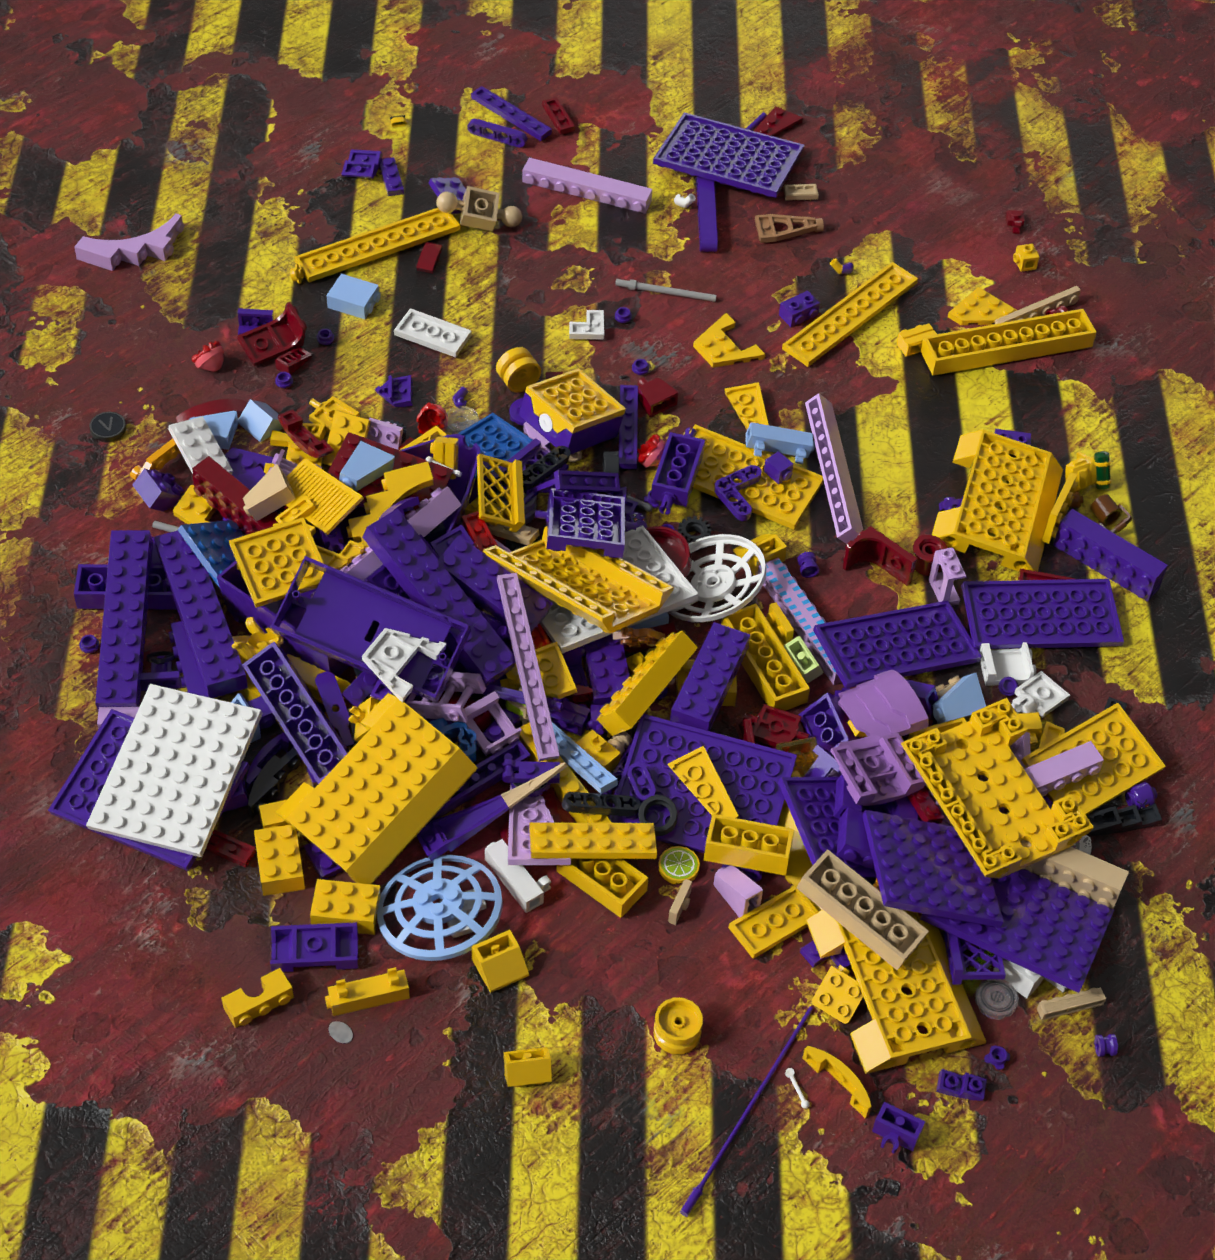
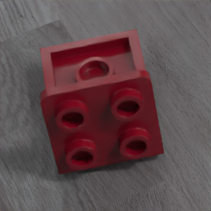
M287 302L285 310L279 317L238 335L237 339L253 366H257L297 347H302L306 337L307 326L305 321L301 320L298 316L297 308L292 306L290 302Z
M869 526L865 531L862 530L857 538L847 543L843 558L844 570L847 571L858 562H871L884 569L906 586L912 582L917 558L872 526Z

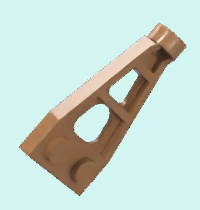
M776 214L755 215V224L760 243L776 242L813 231L822 232L824 229L822 218L815 219L812 217ZM774 223H785L788 229L776 232ZM792 223L804 224V227L793 229Z

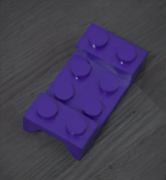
M357 922L271 926L272 958L270 965L272 972L281 968L282 972L293 971V967L336 965V969L358 968Z

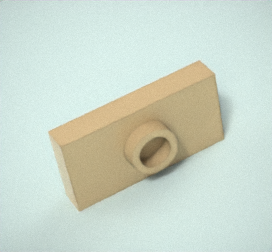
M816 184L784 185L786 200L818 199Z
M687 879L683 881L669 911V923L676 925L682 910H687L690 902L688 897L691 893L692 881Z

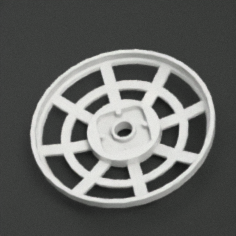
M730 534L707 536L696 540V542L689 543L690 553L707 546L716 545V554L705 556L695 562L692 560L690 572L693 571L695 575L690 584L697 591L698 600L670 610L668 613L684 621L706 622L724 618L746 606L758 594L766 578V561L759 547L746 538ZM724 544L739 545L747 548L748 552L742 558L733 554L723 553ZM755 554L761 564L762 573L752 576L747 562ZM715 560V564L706 566L702 569L699 567L704 563ZM723 560H730L736 562V564L730 568L722 565ZM743 567L746 578L736 580L734 574ZM758 581L752 592L741 601L740 599L747 592L750 584ZM744 586L736 597L731 595L735 587ZM722 599L728 601V603L713 608L714 602ZM697 601L706 603L704 609L693 607L691 604ZM731 605H734L733 607H731V608H729V609H727V610H725V611H722V612H719V613L710 615V613H712V612H717V611L723 610V609H725V608H728V607H730ZM685 608L692 612L702 613V615L689 616L675 611Z

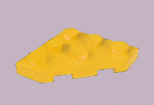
M978 287L948 312V318L960 325H968V323L992 325L996 319L1018 310Z
M554 642L535 649L545 695L561 699L577 693V688L558 643ZM515 664L513 669L506 673L509 682L521 686L517 665Z

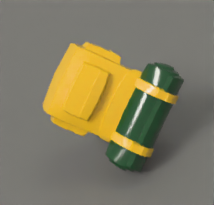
M1100 451L1095 453L1094 457H1088L1081 452H1077V459L1066 465V480L1070 472L1077 474L1076 482H1078L1076 491L1094 484L1099 490L1109 489L1111 483L1110 454L1106 451Z

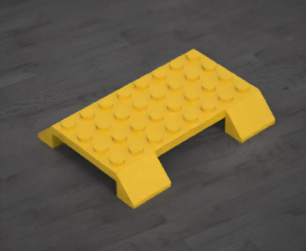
M389 693L360 722L369 731L315 788L304 782L276 811V814L289 825H293L347 872L353 881L362 884H372L478 769L457 745L404 701L401 702L396 696Z

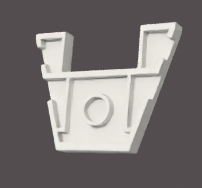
M385 628L362 655V660L388 689L403 702L413 690V685L398 677L400 672L417 651L437 660L439 654L443 653L446 649V643L440 641L439 643L431 642L428 638L424 637L421 639L410 637L408 633Z

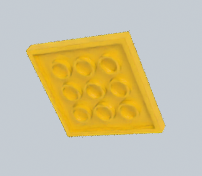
M304 517L229 540V545L256 608L285 598L305 556L324 564ZM309 567L297 591L303 593L316 589L324 572Z

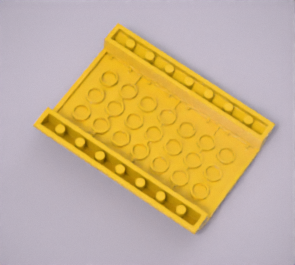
M547 526L544 527L541 541L520 549L507 552L495 545L483 550L485 555L507 571L517 573L521 581L542 594L543 597L553 600L559 606L565 607L572 611L573 614L586 619L588 623L594 624L610 634L658 613L674 589L673 586L622 558L604 556V549H592L582 546L573 547L571 545H566V551L546 549Z

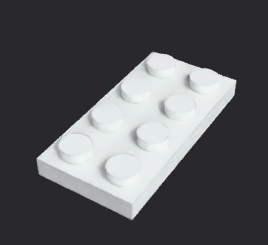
M410 308L394 329V335L456 357L472 336V330Z
M203 416L169 425L168 430L191 472L194 466L210 456L232 475L233 470Z

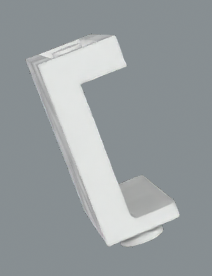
M1023 642L1020 649L991 650L989 643L981 644L979 653L982 658L980 664L985 686L999 685V682L1004 677H1012L1018 684H1023L1036 675V666L1032 664V650L1028 648L1027 642Z

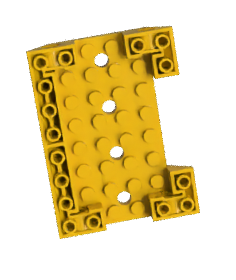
M983 429L961 435L953 463L967 468L971 467L962 503L958 508L938 512L932 535L943 540L948 548L965 553L970 544L1002 555L1001 566L1019 571L1021 568L1038 572L1045 545L1042 539L1050 513L1055 505L1063 472L1062 467L1051 452ZM1009 454L1015 455L1016 458L1011 457ZM1002 480H1007L1009 484L1004 483ZM995 506H1000L1002 510L997 509ZM988 532L995 534V537L990 536Z
M1007 698L972 712L970 721L940 733L938 728H934L901 743L985 877L1003 878L1072 847L1094 828L1072 794L1054 801L1052 808H1049L1009 748L1028 729ZM964 743L967 748L960 749L957 747V744ZM985 775L988 780L980 781L977 776ZM1005 807L1009 810V813L1002 814L999 808ZM1026 840L1030 842L1031 846L1023 847L1020 841Z
M824 910L806 920L820 958L840 954L844 946L873 1019L850 1034L865 1074L906 1064L909 1056L944 1048L945 1053H950L986 1043L962 983L961 985H952L946 947L941 933L937 927L920 920L922 913L903 910L929 932L898 970ZM901 988H909L912 991V994L905 995L902 992ZM918 1026H924V1027H926L927 1030H928V1033H927V1034H922V1033H920V1032L918 1031L917 1027H918Z

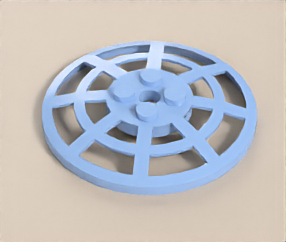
M441 855L431 861L428 857L403 868L387 883L380 896L377 911L378 925L388 944L405 956L426 961L455 958L471 951V946L485 941L494 931L502 913L503 899L501 888L492 872L483 864L473 859L456 855ZM442 862H462L472 865V867L463 870L454 866H442ZM434 863L433 867L421 870L411 877L405 876L416 868ZM482 870L491 880L495 893L482 892L478 881L472 875ZM442 871H451L459 875L453 880L442 878ZM433 872L432 880L424 884L416 881L419 877ZM468 879L473 885L475 892H462L459 885ZM397 881L403 883L397 892L395 903L383 907L385 897ZM408 886L416 890L412 899L401 901ZM436 899H443L441 903H433ZM464 900H475L471 912L468 915L462 911ZM482 900L495 901L492 915L482 928L474 921L480 911ZM413 907L416 915L410 922H407L401 909ZM394 911L398 922L404 928L397 939L387 929L383 919V915ZM455 917L461 921L455 926L443 930V923L449 922ZM421 921L434 924V931L416 928V926ZM467 926L476 933L467 941L444 949L443 937L455 934ZM411 933L423 938H435L436 950L417 949L405 945L404 942Z

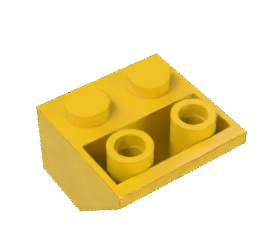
M763 534L751 540L759 547L766 562L779 558L781 562L785 561L787 546L776 534ZM739 546L733 549V552L742 558L748 552V549ZM754 554L747 564L755 576L758 575V568L761 564Z
M510 930L471 946L472 961L490 993L529 976L520 946Z

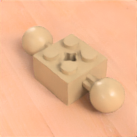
M467 186L463 201L457 200V197L451 192H443L438 196L436 202L438 209L443 213H451L455 209L461 210L460 225L493 231L497 218L502 219V222L508 227H516L522 221V213L519 208L508 206L504 210L498 209L500 196L498 192Z

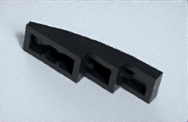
M1156 803L1139 810L1136 805L1118 810L1114 806L1086 815L1094 827L1086 835H1107L1143 829L1162 824V818Z

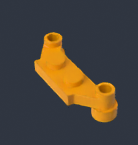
M172 438L149 456L143 467L140 465L135 466L130 473V477L136 480L144 468L160 470L167 462L175 459L181 452L174 439Z

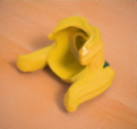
M248 617L245 624L252 635L247 644L235 642L232 644V648L236 649L245 661H248L272 642L277 643L279 646L282 645L283 637L275 634L269 627L266 628L268 633H264L255 622L254 617Z

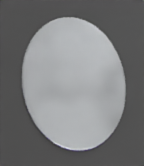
M335 1021L329 1025V1033L337 1042L348 1043L352 1040V1031L345 1023Z

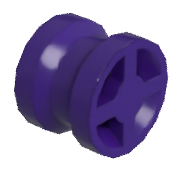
M1108 1034L1106 1037L1102 1035L1095 1036L1094 1045L1098 1057H1102L1105 1054L1110 1056L1117 1055L1118 1043L1115 1034Z

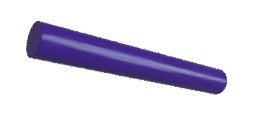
M763 112L746 129L753 131L765 119L767 114Z

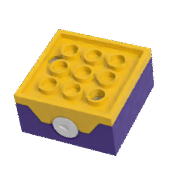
M578 368L527 386L519 415L555 447L566 446L570 449V454L617 437L626 408Z

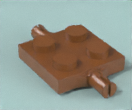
M624 627L621 631L613 632V640L620 642L621 645H629V648H640L643 644L656 646L655 644L662 637L665 638V634L650 628L633 629Z

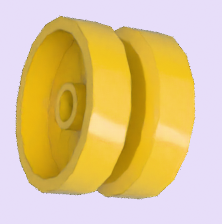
M516 347L501 356L496 365V372L509 390L517 393L526 391L527 386L535 384L539 380L541 367L526 348Z
M671 998L664 1001L658 1007L655 1014L654 1038L657 1045L671 1054H685L692 1051L698 1045L701 1038L703 1016L699 1007L694 1002L685 998Z

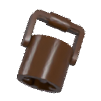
M1108 494L1101 495L1090 506V511L1099 520L1098 524L1104 528L1115 523L1121 517L1122 511L1128 516L1111 530L1114 534L1119 533L1132 521V516L1121 504L1117 505Z

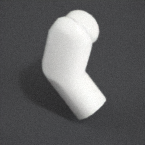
M678 194L674 198V203L677 206L687 208L696 198L693 194H689L686 198L680 197L681 194Z

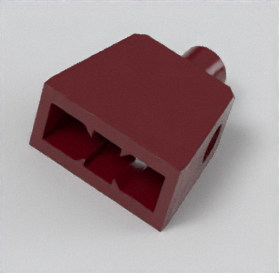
M643 377L638 381V401L650 418L677 405L678 392L662 379L655 378L648 381Z

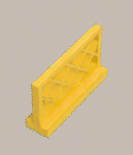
M478 454L479 519L508 526L509 531L516 533L525 524L522 461L515 459L512 463ZM483 461L487 462L492 468L488 470L483 465ZM499 466L506 467L507 473L504 474ZM494 470L500 478L496 480L490 473ZM485 475L492 482V484L488 485L484 481ZM503 480L508 489L505 490L499 482ZM495 486L501 494L497 496L491 487ZM485 491L493 498L491 501L485 497ZM501 496H504L507 499V506L500 499ZM495 501L501 507V510L497 511L491 503ZM485 507H488L494 515L485 514ZM504 511L508 515L509 520L504 519L500 513Z

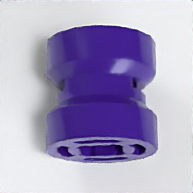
M804 552L798 556L797 561L803 577L811 578L819 573V567L816 563L817 559L813 552Z

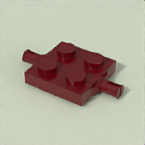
M765 704L757 716L745 713L743 720L751 718L752 723H754V740L785 751L789 750L795 738L806 742L809 738V734L798 731L801 716Z

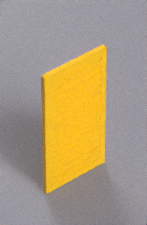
M306 458L286 476L296 499L285 506L291 507L306 495L317 509L307 516L305 520L327 535L364 499L362 495Z

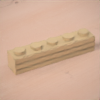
M1101 987L1091 988L1088 991L1067 994L1064 997H1055L1048 1001L1043 1000L1039 1003L1037 1011L1043 1021L1102 1006L1105 1003L1106 997Z

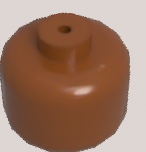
M1075 491V493L1073 492L1072 504L1069 507L1080 508L1081 503H1084V498L1080 495V492Z

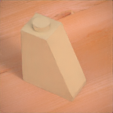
M278 464L243 497L245 503L243 508L248 516L252 515L255 521L262 519L296 499L286 475Z

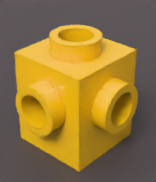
M1033 244L1019 245L1016 248L1013 259L1021 272L1036 270L1039 253Z

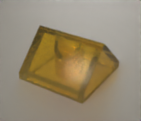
M816 737L776 745L777 750L797 755L793 772L798 770L801 777H805V774L819 757L813 752L817 745Z

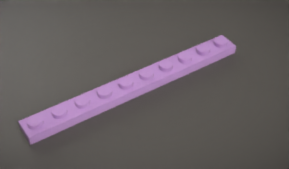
M517 573L498 575V587L538 760L558 759L560 755Z

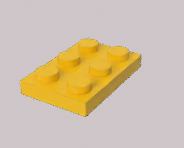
M335 410L327 442L334 449V453L324 456L322 463L332 465L348 432L367 438L371 420Z

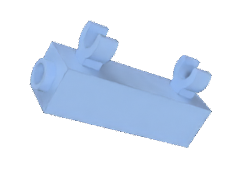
M752 422L746 432V447L754 449V456L761 457L762 451H779L782 454L795 456V463L803 464V458H808L810 452H813L815 448L813 433Z

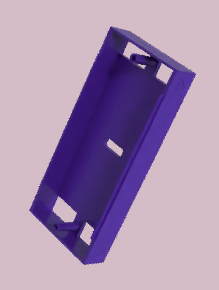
M307 556L304 557L270 627L277 635L375 677L377 675L362 660V655L385 628L408 633L410 637L428 638L429 641L439 643V641L445 642L451 627L458 629L464 633L451 659L447 658L445 653H440L439 658L434 660L417 651L398 675V677L413 685L412 693L438 703L471 633L470 626ZM309 567L324 572L312 599L302 596L297 591ZM291 604L306 609L295 633L280 628ZM374 621L380 623L372 642L365 641ZM433 665L446 669L435 694L423 689Z

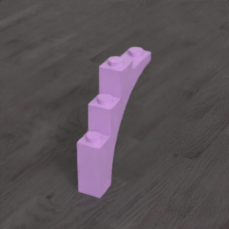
M175 214L158 229L135 238L100 240L83 236L75 245L77 260L111 271L120 264L121 260L137 266L147 256L166 261L174 251L172 243H174L176 237L184 229L182 215Z

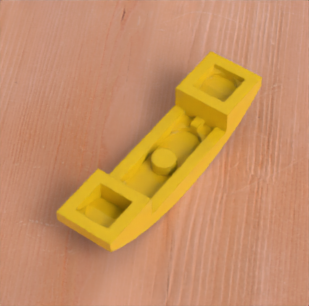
M807 1046L804 1050L803 1060L817 1073L825 1068L852 1094L850 1104L866 1119L871 1110V1103L864 1086L857 1076L836 1057L823 1050Z

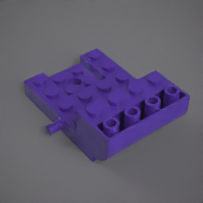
M550 488L547 510L535 511V518L546 519V549L553 551H566V545L573 547L582 546L592 549H604V556L610 558H623L625 529L636 530L637 522H627L625 520V497L579 491H560Z

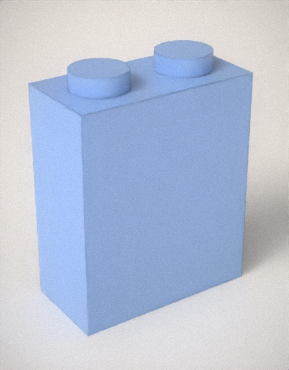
M341 274L327 294V307L366 319L368 314L372 312L375 303H378L380 300L379 285Z

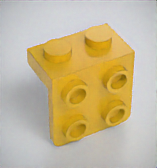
M839 965V967L831 966L815 993L812 1004L842 1023L847 1024L852 1019L864 997L857 979L849 975L851 972L849 969L842 965Z

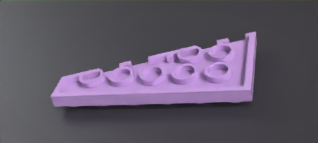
M543 796L525 797L510 808L508 865H571L570 858H531L530 823H554L549 809L546 808Z

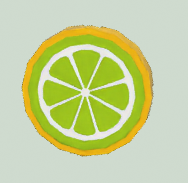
M675 846L668 848L661 854L658 866L664 880L671 884L683 883L685 879L693 881L698 875L700 863L694 851L687 847Z

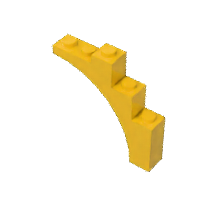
M429 462L384 472V479L381 480L384 492L366 496L367 502L364 503V507L368 515L348 520L349 526L346 527L348 537H353L354 542H359V544L365 545V548H367L369 545L362 538L367 526L379 520V517L392 505L404 500L420 489L434 485Z

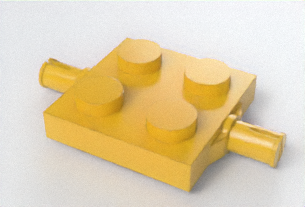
M334 396L322 403L314 398L309 402V405L316 408L309 415V421L314 424L326 425V432L329 434L335 410L360 417V412Z

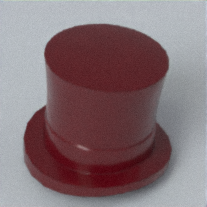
M925 534L919 536L913 544V552L917 558L915 570L921 575L929 576L935 551L947 549L946 543L934 535Z

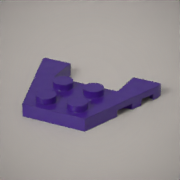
M233 447L225 454L233 470L232 475L234 477L258 466L264 469L265 463H272L274 458Z

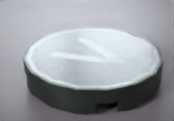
M111 411L97 414L89 424L90 433L93 438L101 439L102 442L115 441L121 438L122 434L126 431V422L123 416Z

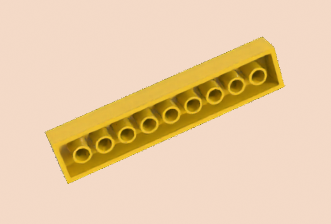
M1084 309L925 336L923 337L921 353L933 376L1089 348L1093 346L1096 330Z

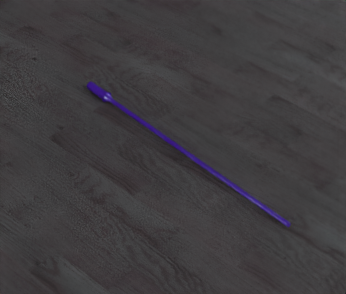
M810 1006L701 1183L692 1189V1193L680 1210L683 1216L688 1217L699 1197L703 1195L702 1191L705 1183L809 1017L813 1007Z

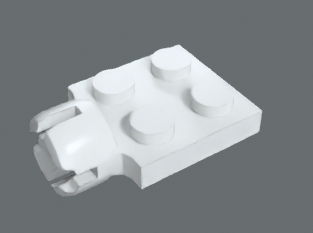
M1040 671L1016 688L1014 694L1017 695V698L1012 701L1011 705L1016 709L1017 714L1020 712H1039L1041 717H1045L1066 702L1070 694Z

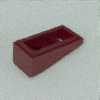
M297 347L275 360L276 369L281 372H288L291 375L312 358V354L301 347Z

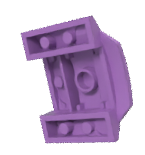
M891 669L874 675L873 680L858 684L855 688L839 693L840 700L838 705L847 714L855 729L864 732L867 737L873 734L882 737L895 733L904 736L928 727V716L918 696L904 677L895 670Z
M899 733L882 737L873 734L857 740L840 742L838 747L831 748L830 751L840 766L839 770L848 783L847 789L857 805L871 806L892 802L906 797L925 786V781L901 745L904 741Z

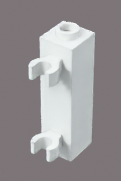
M503 839L490 843L485 848V860L525 913L543 904L544 892L551 889L549 885L551 880L547 875L535 882L523 865H508V846Z

